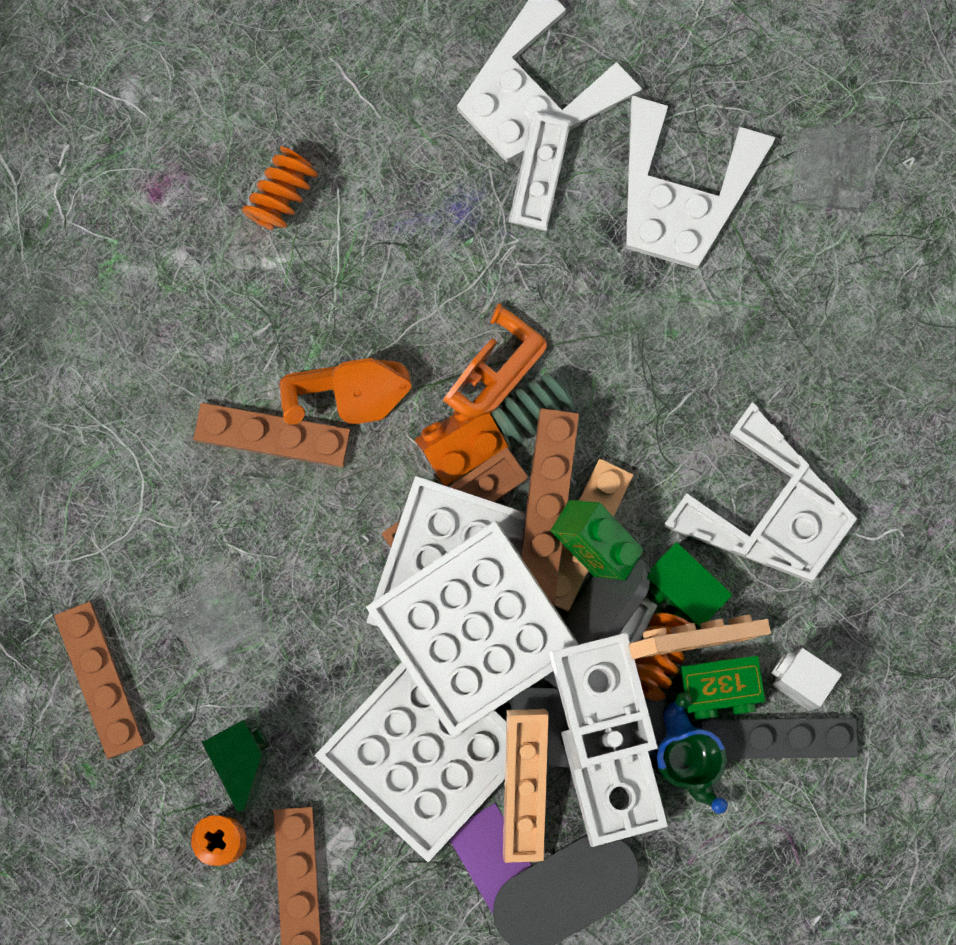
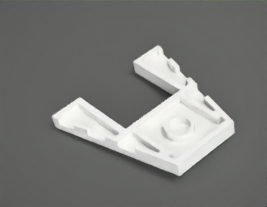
M528 0L457 105V111L507 163L524 154L531 118L534 112L571 120L570 131L580 126L587 119L616 107V104L632 96H638L642 90L632 77L616 62L568 106L561 110L514 59L566 14L565 7L558 0Z
M632 96L630 103L626 249L698 269L772 147L775 137L739 127L719 196L648 175L668 106Z
M752 402L730 432V436L790 476L791 479L750 537L687 493L666 521L665 527L812 583L854 525L857 518L827 484L818 478L810 469V465L801 455L794 451L773 424H770L759 411V408Z

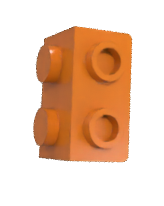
M455 410L451 417L441 423L435 422L425 427L421 435L414 440L444 486L449 485L504 448L509 447L490 413L478 417H467Z

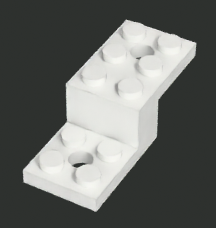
M628 633L549 653L569 730L561 732L590 847L668 827L648 751L658 749L635 660L631 659ZM594 670L603 671L608 677V686L602 693L593 691L588 684V677ZM616 787L624 788L629 795V802L622 810L615 809L609 800L611 791Z

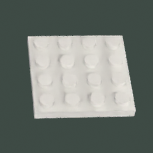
M415 476L373 602L496 520L520 555L526 513ZM369 613L366 623L378 626Z
M497 520L366 606L451 737H454L553 672L550 652L579 645Z
M401 662L315 754V757L419 855L429 862L505 779L507 722L493 710L454 737H451Z

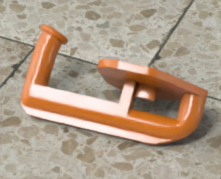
M500 303L496 305L490 323L501 325L523 343L497 373L485 364L497 344V341L493 338L471 361L443 399L455 411L467 417L483 416L495 411L546 350L545 339L516 315L502 308ZM481 380L487 385L473 402L461 394L470 383L475 387Z
M365 358L343 362L335 367L287 374L282 377L279 383L281 407L284 413L283 419L290 425L297 424L303 420L305 410L298 404L297 395L334 390L338 414L345 422L360 424L382 420L410 391L411 379L406 366L397 361Z

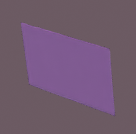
M495 803L469 818L449 839L492 914L495 898L503 884L532 866L530 862L505 863L503 859L504 817Z

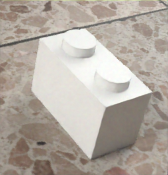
M801 648L794 653L789 651L786 655L783 654L771 672L776 676L771 685L808 711L821 707L842 674L804 648Z

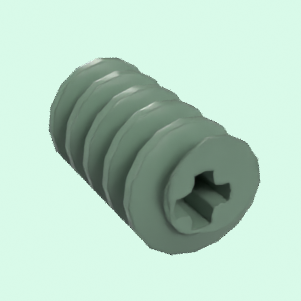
M544 373L541 376L542 387L535 381H531L528 383L530 395L522 389H517L515 391L517 403L511 398L506 397L502 401L504 410L497 407L495 411L490 413L509 447H511L510 437L515 438L519 443L524 442L523 429L529 431L533 436L536 435L535 422L538 421L539 409L561 411V407L565 406L571 412L576 411L571 396L556 375L554 379L549 374Z

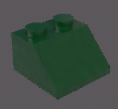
M242 720L202 741V744L237 813L245 814L252 810L268 760L264 749L270 747V744L260 726H257V724L252 726L251 723Z

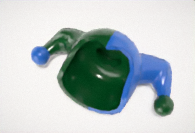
M681 692L676 695V700L667 705L663 711L667 735L658 748V768L663 777L673 786L687 789L696 801L711 806L716 814L725 813L728 807L727 801L722 797L718 798L712 788V785L720 779L725 770L727 761L725 748L721 740L712 732L695 728L691 725L686 715V708L691 706L692 697L687 692Z

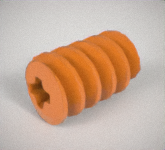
M280 146V151L283 155H274L272 158V163L276 168L268 167L264 172L269 181L259 180L256 187L260 193L250 194L249 200L253 206L245 205L242 207V212L249 219L269 230H273L275 226L281 228L288 226L281 218L282 213L294 216L295 211L288 203L290 201L302 203L303 199L296 190L300 188L309 191L311 188L304 180L305 175L314 178L318 176V173L306 159L283 146Z
M657 613L652 616L649 621L650 627H647L644 632L666 628L668 635L673 634V627L691 623L676 615ZM682 652L634 659L645 698L654 701H661L665 698L664 692L659 688L669 689L672 682L667 676L677 675L679 670L674 663H683L685 656Z
M211 815L201 819L194 826L191 846L194 854L201 862L210 866L228 865L242 856L246 847V834L238 820L229 816ZM225 833L222 840L226 843V846L214 848L216 841L212 838L213 834Z

